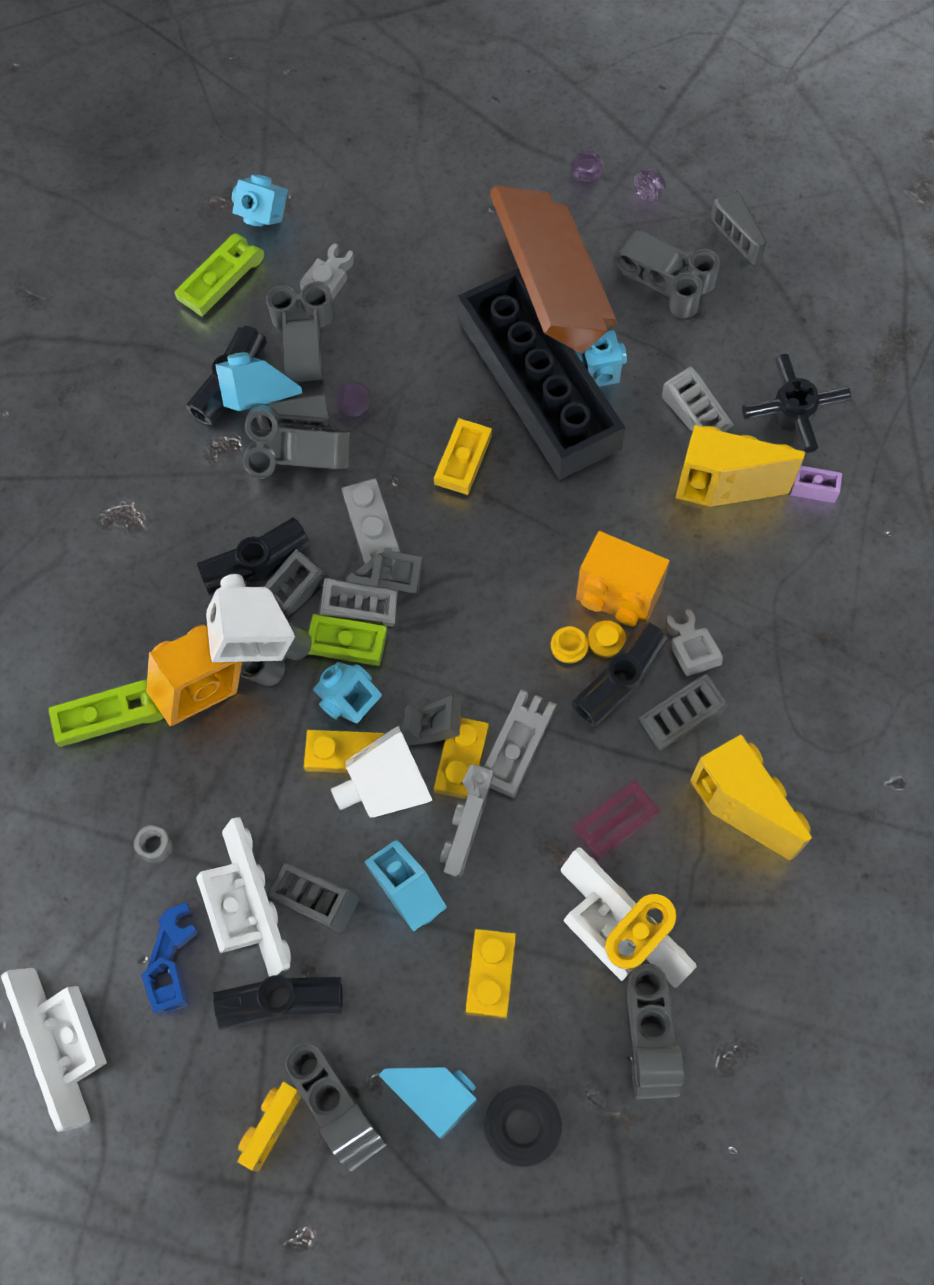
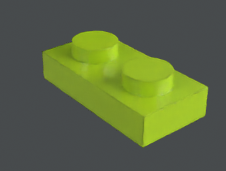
M313 614L309 628L312 645L308 654L380 666L388 632L387 626Z

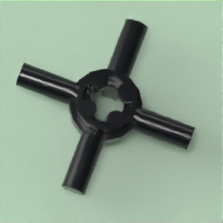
M781 354L776 357L775 361L783 386L778 390L776 398L774 400L743 405L742 414L744 419L774 414V419L781 428L788 431H798L804 452L811 453L818 449L810 422L818 406L850 401L851 391L849 387H842L818 392L815 385L809 380L796 378L789 355Z

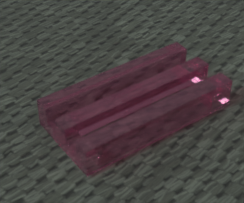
M634 780L573 826V831L577 836H580L583 844L592 851V855L598 861L656 817L660 810ZM635 794L638 797L636 801L591 835L586 829L631 795ZM645 806L647 808V811L601 846L596 843L641 807Z

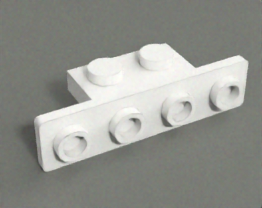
M240 817L231 818L222 831V835L232 864L201 871L196 877L220 953L258 943L269 977L273 975L282 976L290 968V949L287 942L281 939L277 927L278 915L275 905L268 901L264 889L265 875L262 867L259 864L256 865L252 853L253 841L251 833L247 828H244Z
M578 847L562 866L561 872L586 899L569 912L563 921L623 981L633 969L624 970L614 966L607 957L605 944L610 932L636 903L622 887L618 886L593 858L582 848ZM646 915L649 923L657 925L652 917ZM668 935L647 957L651 964L662 969L667 981L675 988L697 967L685 950L678 946ZM623 941L619 944L618 950L623 956H630L634 953L635 946L630 941Z
M34 968L6 971L1 975L56 1131L61 1132L86 1125L91 1119L77 1082L107 1064L79 987H66L47 1000L37 971Z

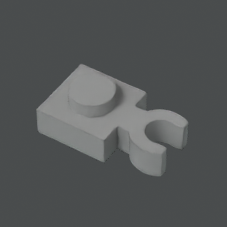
M335 243L328 249L327 261L325 262L317 258L300 281L301 291L309 283L322 282L330 288L333 300L347 281L346 271L354 264L353 252L349 250L345 257L337 258L339 248Z
M690 609L684 611L683 619L686 624H677L671 615L667 616L666 631L670 636L674 637L671 640V649L686 677L722 665L723 656L707 627L699 630L695 629L696 618Z

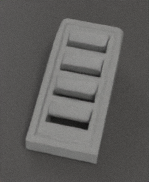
M691 366L664 384L661 398L692 432L694 425L703 427L713 419L718 423L712 427H716L723 432L728 433L734 428L732 421L702 378ZM693 398L698 400L690 406L687 404ZM703 409L708 411L699 418L695 415Z
M324 578L320 592L318 615L383 626H394L398 590ZM332 597H339L338 607L331 606ZM347 598H354L353 609L346 608ZM363 599H369L368 611H362ZM378 600H384L383 614L376 613Z

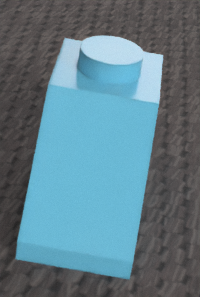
M249 353L231 354L227 356V362L215 364L224 407L243 411L257 405H264L302 394L301 386L266 361L249 357Z
M397 839L364 861L396 910L413 931L422 925L430 923L440 912L447 908L425 870Z
M446 1067L388 1068L379 1074L390 1088L441 1140L477 1102V1099L471 1094L476 1089V1086L459 1069L452 1074Z

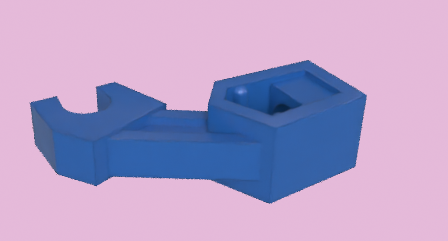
M187 902L167 909L159 918L160 928L147 970L141 974L152 1010L159 1016L189 1005L181 967L173 962L176 949H180L198 934L197 928L193 924L186 928H179L180 918L192 914L190 905ZM167 968H170L168 973L171 975L173 983L157 989L156 978L161 973H164Z

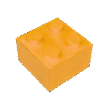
M598 531L580 567L576 600L581 601V604L589 610L595 612L602 610L614 615L619 622L627 626L634 627L640 621L647 623L662 592L670 560Z
M201 624L191 629L187 635L174 641H164L149 652L146 692L171 727L237 694L242 662H212L210 658L207 625Z

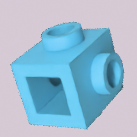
M252 174L251 178L239 179L232 192V202L234 203L232 213L244 217L243 222L253 226L261 227L263 224L281 223L288 189L271 184V178L260 174Z
M615 330L607 331L583 354L576 351V354L598 387L620 383L622 365L627 363V355L624 344H618Z
M337 662L335 665L327 668L322 673L320 682L313 688V691L322 699L319 703L320 707L334 719L341 716L354 723H358L382 696L379 690L370 682L372 677L366 670L357 664H354L352 667L341 662Z

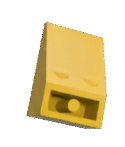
M694 425L675 498L713 507L789 494L804 459L805 452L796 450L786 444H771L759 441L749 435L739 436L723 432L712 426L702 427Z
M742 734L702 756L698 761L690 782L710 812L790 861L795 858L812 839L809 833L811 831L810 825L800 811L792 809L786 800V790L779 779L775 776L770 777L762 765L763 757L758 748L751 742L747 743Z

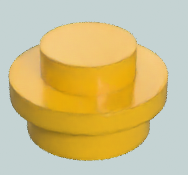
M609 620L597 622L588 633L590 649L601 657L616 656L626 642L623 628Z
M567 626L560 628L552 636L551 651L559 661L572 664L579 662L587 654L588 638L582 630Z

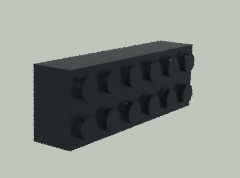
M519 267L457 296L458 321L560 480L622 450L626 427L576 352L543 332Z

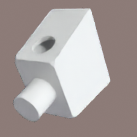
M231 574L224 577L220 582L221 587L216 589L206 613L211 661H282L295 635L271 590L266 587H246L243 577L239 574Z
M399 726L393 728L346 761V768L351 780L331 788L340 810L362 801L370 818L432 801L431 795Z

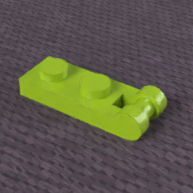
M232 234L174 291L177 300L203 317L251 267L255 268L260 265L264 258V251L254 244L251 246L247 244L246 238L240 234Z
M147 679L48 707L55 743L59 747H63L141 723H154L163 719V715L146 692ZM140 699L142 706L131 709L129 701Z

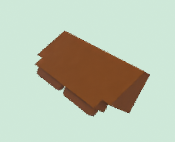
M496 185L489 193L543 332L583 354L608 331V327L612 328L616 324L617 319L568 206L554 203L549 192Z

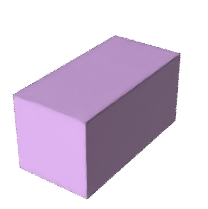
M800 466L790 495L835 503L840 494L843 473Z

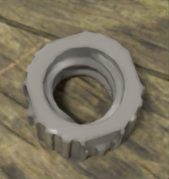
M154 824L147 825L139 830L133 841L138 855L146 862L153 864L168 858L173 848V841L168 832ZM151 836L161 838L160 847L155 852H147L146 850L147 839Z

